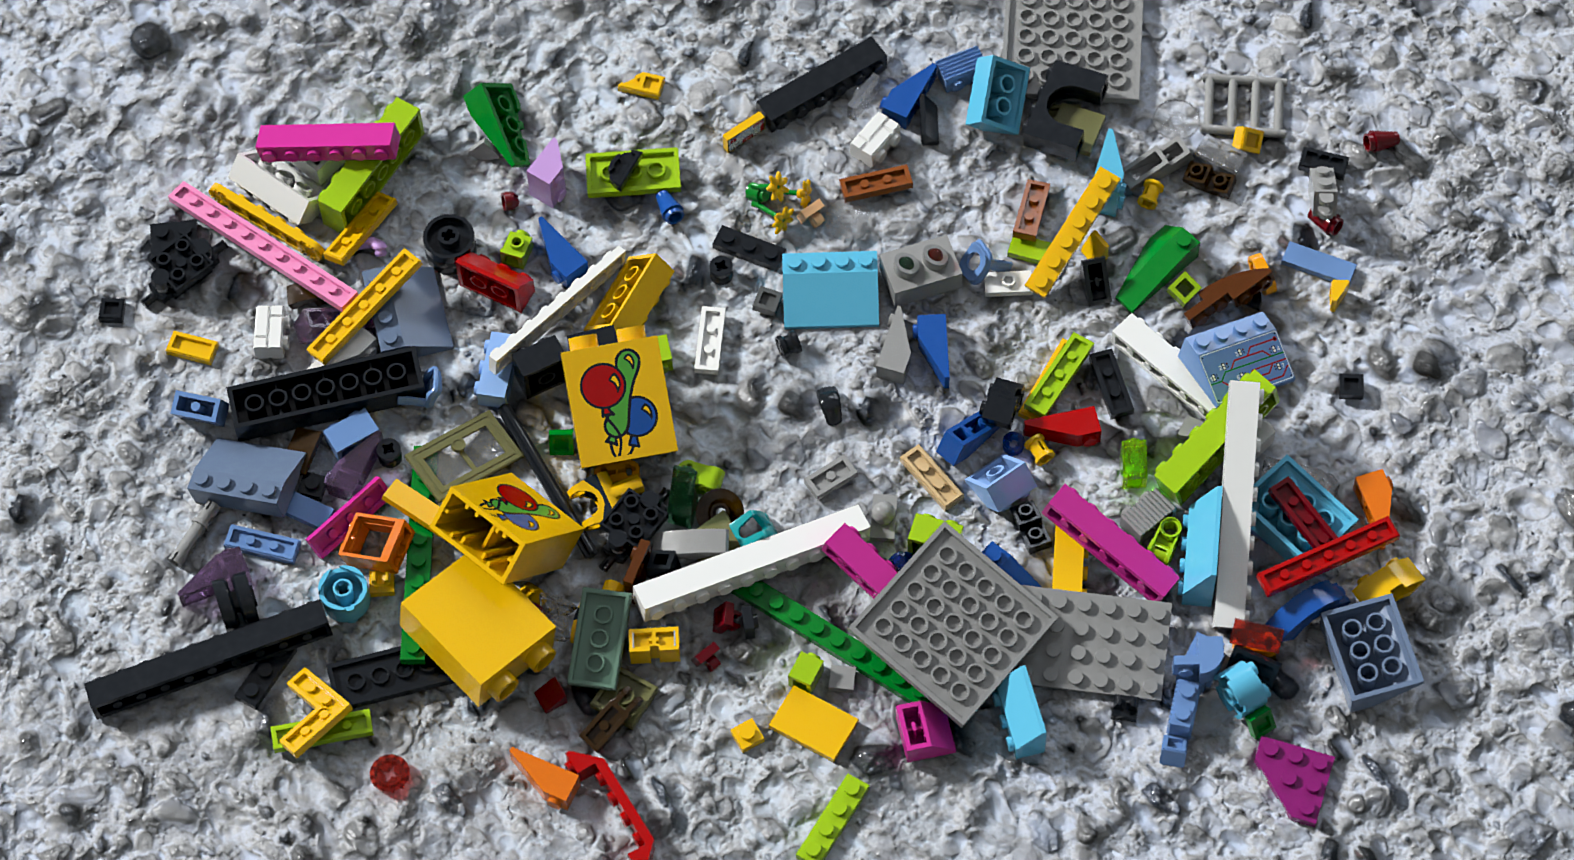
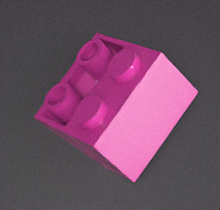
M916 701L896 706V720L907 763L956 753L948 717L936 705L930 702Z

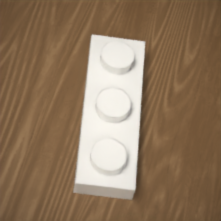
M702 306L694 367L695 373L719 375L726 308Z

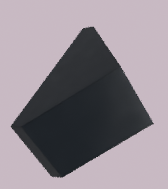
M1105 256L1081 260L1080 280L1088 306L1112 302Z

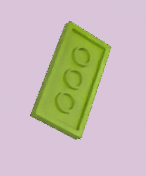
M678 147L636 150L643 152V157L621 192L614 188L610 182L608 168L611 160L616 155H622L631 152V150L585 154L588 198L657 194L663 190H667L669 193L681 192Z

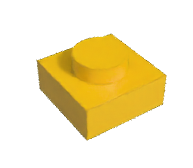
M752 718L730 729L731 735L742 753L765 742L764 736Z

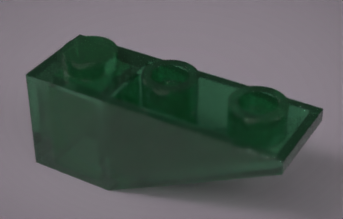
M674 465L667 510L669 516L668 523L692 529L696 518V507L700 500L698 471L689 466Z

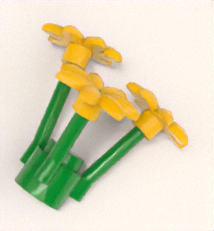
M777 171L776 177L769 176L770 184L752 182L746 189V198L752 201L751 206L759 208L774 217L775 222L772 224V227L776 228L775 234H779L781 230H787V223L793 222L791 215L794 209L788 210V207L785 206L781 214L780 212L772 211L761 203L768 201L770 193H772V201L778 197L780 202L784 200V195L797 196V198H802L800 206H803L804 209L811 202L809 194L812 192L809 179L803 181V189H798L797 191L789 190L784 186L788 178H782L781 172Z

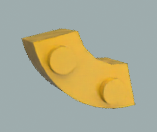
M1395 557L1373 574L1362 576L1357 581L1358 585L1352 592L1359 602L1391 593L1396 602L1410 596L1426 579L1409 557L1402 559Z

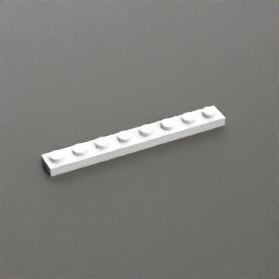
M617 246L613 251H608L598 264H593L584 276L575 279L565 292H560L550 305L544 306L539 311L536 317L532 320H527L516 334H511L502 346L493 349L489 355V370L497 375L512 362L511 354L521 347L531 346L623 267L626 251L620 246Z

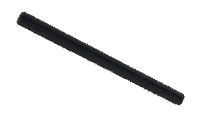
M502 404L498 408V413L552 504L582 526L511 405ZM584 530L576 544L586 559H592L597 554V549Z

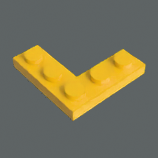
M306 667L290 679L287 685L290 690L314 710L279 740L282 747L295 758H299L353 710L349 702Z

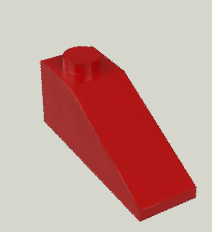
M1095 406L1024 420L1023 425L1024 436L1032 437L1036 434H1042L1046 441L1075 447H1090L1101 442L1102 430Z

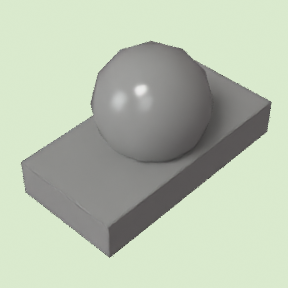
M873 494L870 541L894 543L898 495Z

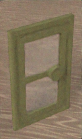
M490 410L405 454V459L438 503L443 502L451 486L485 479L524 458L523 453Z

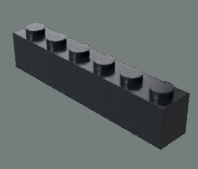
M871 36L757 100L756 112H761L765 116V125L771 133L778 129L782 130L790 122L805 117L808 112L815 108L823 107L829 100L842 96L850 88L863 84L866 79L873 75L881 74L887 68V54Z

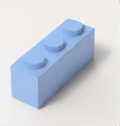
M491 331L490 339L485 341L484 354L486 356L485 360H481L479 365L481 377L480 381H476L474 385V395L477 396L478 405L499 408L504 403L508 404L515 376L513 361L495 375L489 370V355L493 349L502 346L511 334Z

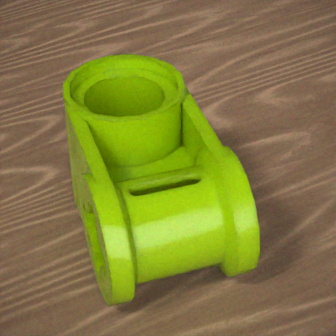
M692 460L682 461L677 469L678 485L685 490L703 495L712 489L721 488L725 477V472L722 469Z
M1174 517L1163 519L1147 548L1166 566L1170 565L1181 538L1182 525L1180 521ZM1172 529L1176 533L1169 535L1165 533V530Z

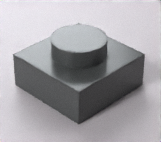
M760 286L752 305L753 311L775 317L782 301L783 293Z

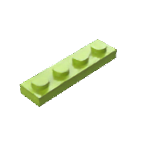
M1073 332L1025 402L1024 409L1039 417L1048 416L1093 350L1094 342Z
M370 709L350 712L312 746L374 735ZM299 722L271 727L275 753L287 751L282 747L279 740Z
M850 774L846 775L796 853L798 860H825L869 790L867 783Z

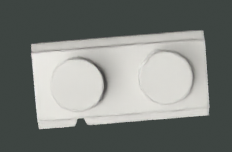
M877 112L850 143V154L870 168L877 162L881 163L887 155V150L891 146H897L901 139L900 125L883 113Z
M284 306L256 307L253 346L256 358L283 359L285 350H289L290 340L289 335H286V329L291 328L290 314L287 315Z

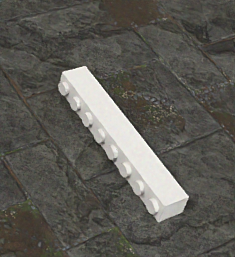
M1132 313L1112 331L1111 343L1206 421L1205 417L1208 412L1216 407L1179 359V348L1171 346L1166 342L1162 334L1159 332L1155 333L1148 327L1145 320L1137 318ZM1262 420V428H1257V438H1261L1260 453H1256L1255 460L1274 442L1276 431L1267 421Z

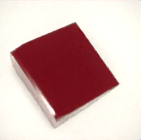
M556 677L551 678L534 692L545 714L568 703L567 696Z

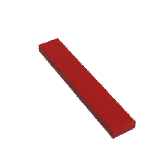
M1386 516L1257 573L1256 578L1269 598L1400 539V534L1389 516Z

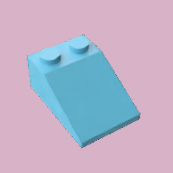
M1108 128L1095 174L1101 166L1121 178V181L1100 212V214L1116 217L1118 209H1123L1127 184L1123 183L1124 171L1114 131Z

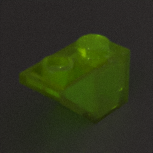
M1130 438L1121 442L1119 467L1122 489L1146 488L1148 478L1146 439Z

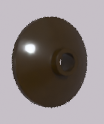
M716 488L706 492L700 498L696 507V518L699 526L716 516L720 508L725 509L732 522L744 514L741 499L728 489Z

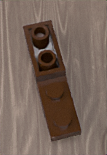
M1270 268L1247 270L1232 274L1208 285L1198 292L1201 301L1184 313L1187 323L1192 329L1205 324L1212 314L1224 310L1230 301L1236 308L1241 304L1249 303L1255 294L1259 291L1267 290L1273 284L1275 278Z

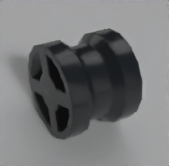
M717 256L710 261V279L717 285L730 283L733 279L732 261L726 256Z
M794 330L789 331L786 336L779 335L775 337L777 348L783 359L788 358L792 353L798 354L802 352L801 343Z
M385 438L378 443L376 451L380 464L386 468L398 466L402 461L399 442L392 438Z

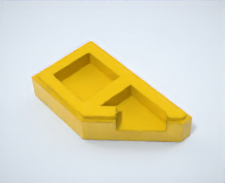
M642 72L636 75L634 79L626 83H620L618 91L659 100L665 84V77Z

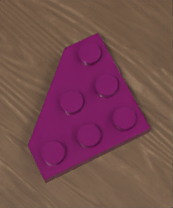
M1261 736L1254 761L1255 764L1263 772L1269 787L1276 798L1282 803L1290 821L1315 828L1335 756Z

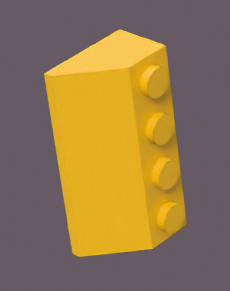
M657 253L628 257L583 331L614 325L616 332L618 329L645 324L648 314L659 302V296L670 284V278L675 271Z

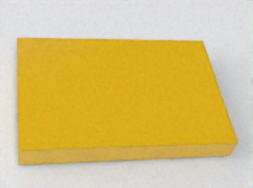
M793 685L771 720L769 729L834 763L858 725L859 719Z

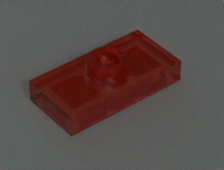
M1235 618L1229 642L1279 654L1284 629Z

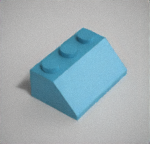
M995 55L977 58L965 125L987 132L1019 135L1030 68Z
M1020 666L1008 674L995 692L992 693L995 707H1000L1001 715H999L1001 728L1006 729L1009 736L1006 737L1009 752H1014L1015 759L1044 753L1047 734L1026 666Z

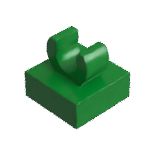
M573 429L549 430L550 455H574Z
M1263 705L1244 717L1251 736L1256 740L1276 728L1272 711L1267 705Z

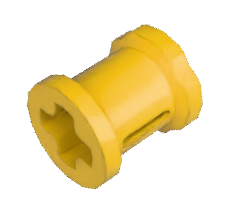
M1146 179L1143 183L1144 190L1142 195L1139 196L1137 203L1147 210H1155L1158 205L1157 199L1159 194L1163 192L1164 185L1158 180Z
M1042 434L1032 436L1024 444V447L1030 450L1035 457L1037 466L1048 463L1055 456V452L1049 449L1044 442L1045 437Z

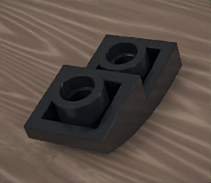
M1033 500L1010 508L1016 527L1029 555L1052 547V540L1042 523V516Z

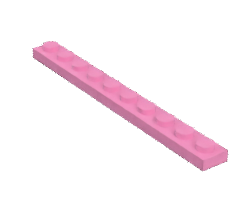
M185 181L168 195L171 203L339 311L343 312L358 296V292Z

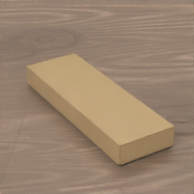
M919 444L900 457V462L945 512L964 499V494Z

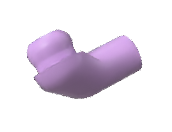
M369 237L358 250L374 249V255L381 257L386 256L387 245L376 237Z

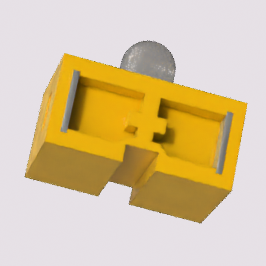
M650 620L647 623V628L629 629L631 664L651 663V658H660V663L680 662L679 628L661 627L659 620Z

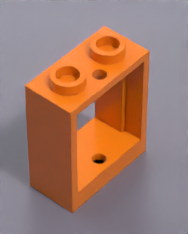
M356 512L353 521L349 525L347 535L340 546L338 555L348 566L381 572L389 571L390 573L398 574L415 531L404 519ZM369 530L390 533L380 558L359 555Z

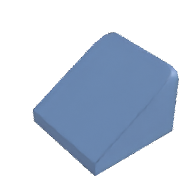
M1164 735L1160 764L1183 768L1185 766L1188 739Z

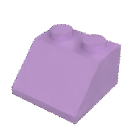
M553 137L526 171L530 196L551 208L557 202H561L567 192L558 140Z

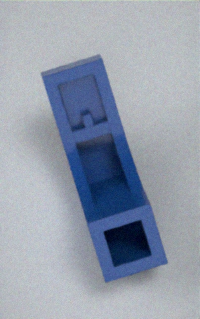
M1327 579L1297 594L1284 604L1265 624L1280 643L1294 640L1309 623L1320 616L1321 612L1347 606L1351 601L1341 586L1337 583L1331 584Z

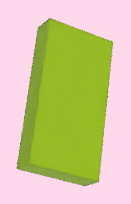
M1012 237L1007 256L1038 264L1051 242L1036 239L1033 242Z

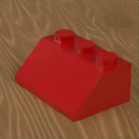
M470 252L457 258L455 262L460 286L522 313L535 292L534 280L528 274L513 271L506 264L493 262L483 254L478 255Z

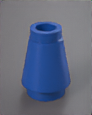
M667 190L660 191L656 195L662 219L668 224L680 222L684 217V208Z

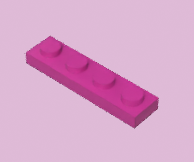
M376 476L305 539L319 558L323 559L345 539L349 525L353 521L356 512L373 515L386 503L382 500V497L388 487L380 477Z

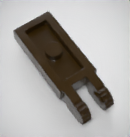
M629 686L625 687L614 699H611L579 735L598 754L644 701L638 696L626 709L622 708L620 704L632 692Z

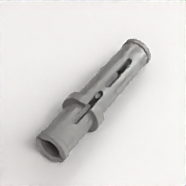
M207 500L198 516L193 518V523L168 559L174 566L178 565V568L183 566L201 536L210 529L211 526L209 525L213 518L220 511L221 507L213 501L211 503V500Z

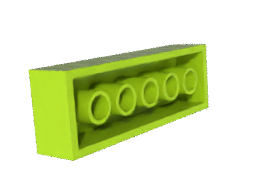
M398 97L395 98L392 104L389 103L386 106L382 117L374 123L395 122L401 136L396 159L345 160L343 168L333 175L330 185L323 189L318 196V204L324 225L341 233L376 192H381L425 134L419 108Z
M1255 369L1251 373L1247 372L1239 380L1260 382V389H1264L1263 404H1259L1258 413L1263 414V419L1280 402L1276 387ZM1228 392L1222 399L1223 403L1217 409L1213 408L1208 412L1205 417L1206 421L1201 426L1197 425L1191 430L1188 440L1174 448L1170 459L1167 462L1162 461L1155 469L1154 477L1159 488L1180 507L1224 461Z

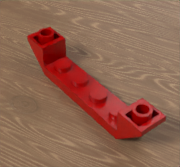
M574 751L566 752L567 762L564 763L566 770L579 775L580 782L594 775L600 787L605 786L609 793L606 795L613 807L617 806L621 811L619 817L624 826H630L634 832L631 835L638 848L628 853V860H652L655 852L654 838L605 759Z

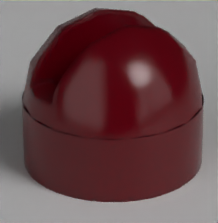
M514 192L501 193L504 211L516 209L520 203L518 195Z

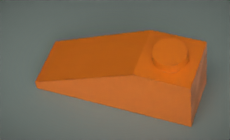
M1383 469L1355 477L1353 490L1368 523H1373L1386 516L1390 518L1393 490L1391 478L1389 476L1386 477Z
M511 747L509 750L511 761L546 803L552 808H563L568 811L581 786L580 776Z

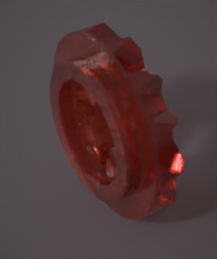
M388 754L381 756L371 766V782L375 788H378L383 793H394L400 788L403 789L404 785L409 781V765L398 755ZM394 766L396 777H391L387 782L386 775L383 773H389Z

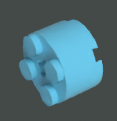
M342 565L339 566L340 568L330 569L324 573L318 584L319 597L326 615L338 622L355 623L366 613L370 606L371 597L367 581L362 572L352 566Z
M1239 661L1214 676V681L1218 680L1219 685L1215 688L1222 703L1229 712L1234 710L1237 713L1234 716L1237 719H1242L1263 705H1266L1267 698L1271 696L1269 688L1266 684L1261 683L1257 676L1259 674L1258 669L1251 661L1248 663Z

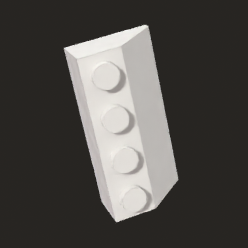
M257 150L237 154L228 178L234 181L237 187L246 189L253 194L252 196L255 199L265 202L270 206L271 210L283 214L294 225L310 223L320 214L318 196L324 189L323 187L284 161L262 162Z

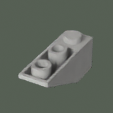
M897 306L895 314H890L887 325L890 329L888 334L884 333L880 344L882 351L881 354H876L873 367L876 368V377L904 385L911 365V351L901 306Z

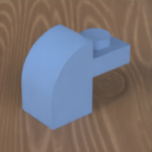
M1223 636L1197 637L1196 655H1176L1173 657V675L1191 677L1198 674V683L1212 680L1221 669L1224 655Z

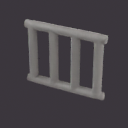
M1227 74L1202 75L1203 82H1205L1204 125H1201L1200 133L1234 135L1235 128L1237 127V90L1239 84L1252 85L1249 128L1264 131L1263 137H1286V132L1283 129L1284 87L1288 83L1286 78ZM1215 83L1228 84L1227 126L1213 125ZM1261 86L1275 87L1273 128H1259Z

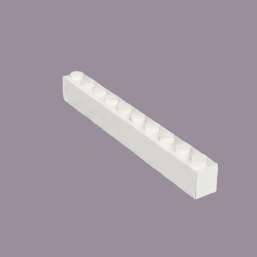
M1230 380L1228 386L1222 476L1223 489L1212 628L1243 630L1244 625H1249L1250 610H1245L1246 600L1251 599V585H1247L1248 575L1252 576L1253 561H1249V551L1254 550L1255 537L1250 536L1251 526L1256 524V512L1252 511V502H1257L1258 487H1254V477L1259 476V463L1255 462L1256 453H1260L1261 438H1257V428H1262L1263 414L1258 413L1259 404H1263L1264 389H1260V382Z
M855 505L634 585L633 600L644 622L658 620L666 614L683 611L688 606L696 603H705L710 598L718 595H727L732 590L740 587H749L762 579H770L784 571L795 570L803 564L819 561L827 556L821 550L824 543L844 523L849 527L853 526L856 528L865 542L870 540L871 527L859 505Z

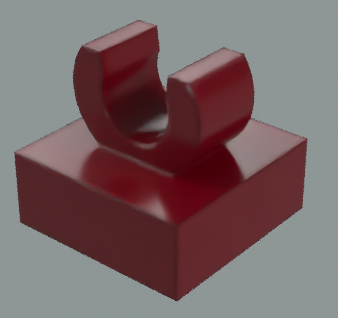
M725 601L714 609L712 632L722 634L726 630L736 631L741 627L740 624L733 621L741 616L740 611L734 610V603Z
M712 642L694 656L691 661L696 667L704 662L707 669L712 672L721 665L718 658L713 655L720 648L715 642Z

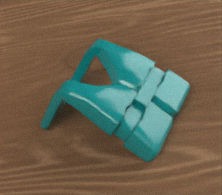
M749 510L729 524L741 547L778 534L769 516L758 510ZM753 517L761 526L762 531L747 538H742L740 529Z

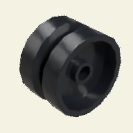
M444 214L435 217L427 224L423 232V244L429 265L435 271L444 275H456L457 268L455 262L457 258L470 252L477 254L475 233L471 223L459 215Z
M245 571L232 575L235 589L230 591L228 582L224 577L211 581L227 632L240 627L237 614L239 612H242L247 625L260 619L256 608L258 604L253 587L249 585Z

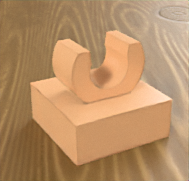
M818 199L801 210L796 217L801 224L809 220L815 229L825 221L820 213L825 205Z

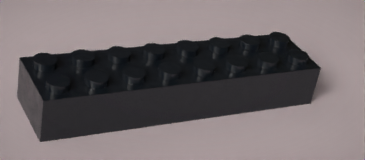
M415 346L226 387L238 441L291 431L298 427L304 428L345 419L352 412L360 411L366 408L368 413L404 406L397 404L398 396L425 398L426 396Z

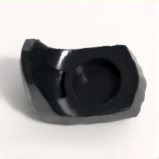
M825 386L817 390V399L827 424L833 426L841 423V401L837 388L835 386Z

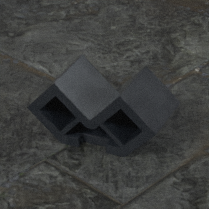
M996 377L994 384L991 383L989 386L987 401L983 400L980 406L979 414L982 415L983 423L1011 430L1015 414L1021 407L1025 385Z

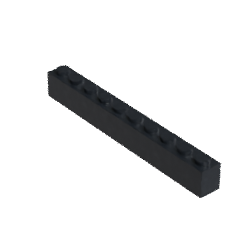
M318 599L316 601H309L291 610H284L277 615L259 619L257 622L237 627L221 635H214L210 639L189 644L182 649L167 652L154 659L144 660L129 668L119 669L115 673L94 678L84 683L91 709L98 720L274 657L275 655L332 636L333 633L321 599Z

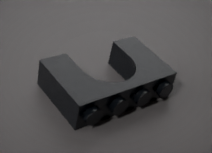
M1055 60L1053 67H1049L1047 70L1045 85H1041L1038 90V101L1036 104H1032L1030 108V118L1028 123L1024 122L1021 136H1023V144L1026 147L1077 161L1084 144V130L1059 123L1048 112L1055 103L1064 99H1078L1101 106L1109 88L1108 75Z

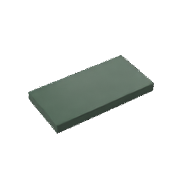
M583 587L567 685L617 692L632 593Z

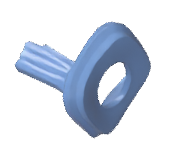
M978 239L969 246L959 266L969 283L978 285L985 279L990 270L1008 272L1013 263L993 259L992 253L984 241ZM977 252L980 256V265L976 270H972L969 266V260Z
M433 366L429 368L423 375L426 391L425 398L398 396L397 404L421 406L426 409L434 407L435 401L442 392V376L438 367Z

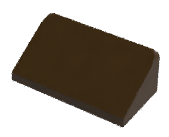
M302 427L296 428L287 449L307 453L300 470V475L307 474L324 436L323 432Z

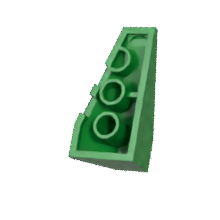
M480 83L463 96L471 117L511 167H528L530 161L527 143L522 138L521 130L524 129V124L519 120L518 112L521 111V106L512 83Z
M1164 225L1146 242L1115 299L1133 314L1199 256L1200 241L1183 227Z

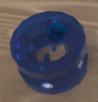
M1013 431L1004 436L1003 450L1006 454L1017 456L1023 452L1025 440L1022 434ZM1012 440L1017 441V445H1015V447H1010V442L1012 443Z

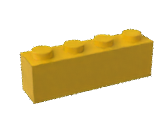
M1056 524L1052 589L1087 593V589L1082 588V581H1087L1088 566H1083L1084 559H1088L1089 551Z

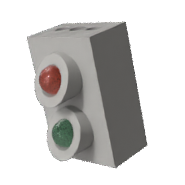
M947 235L880 254V271L894 307L962 288V271Z

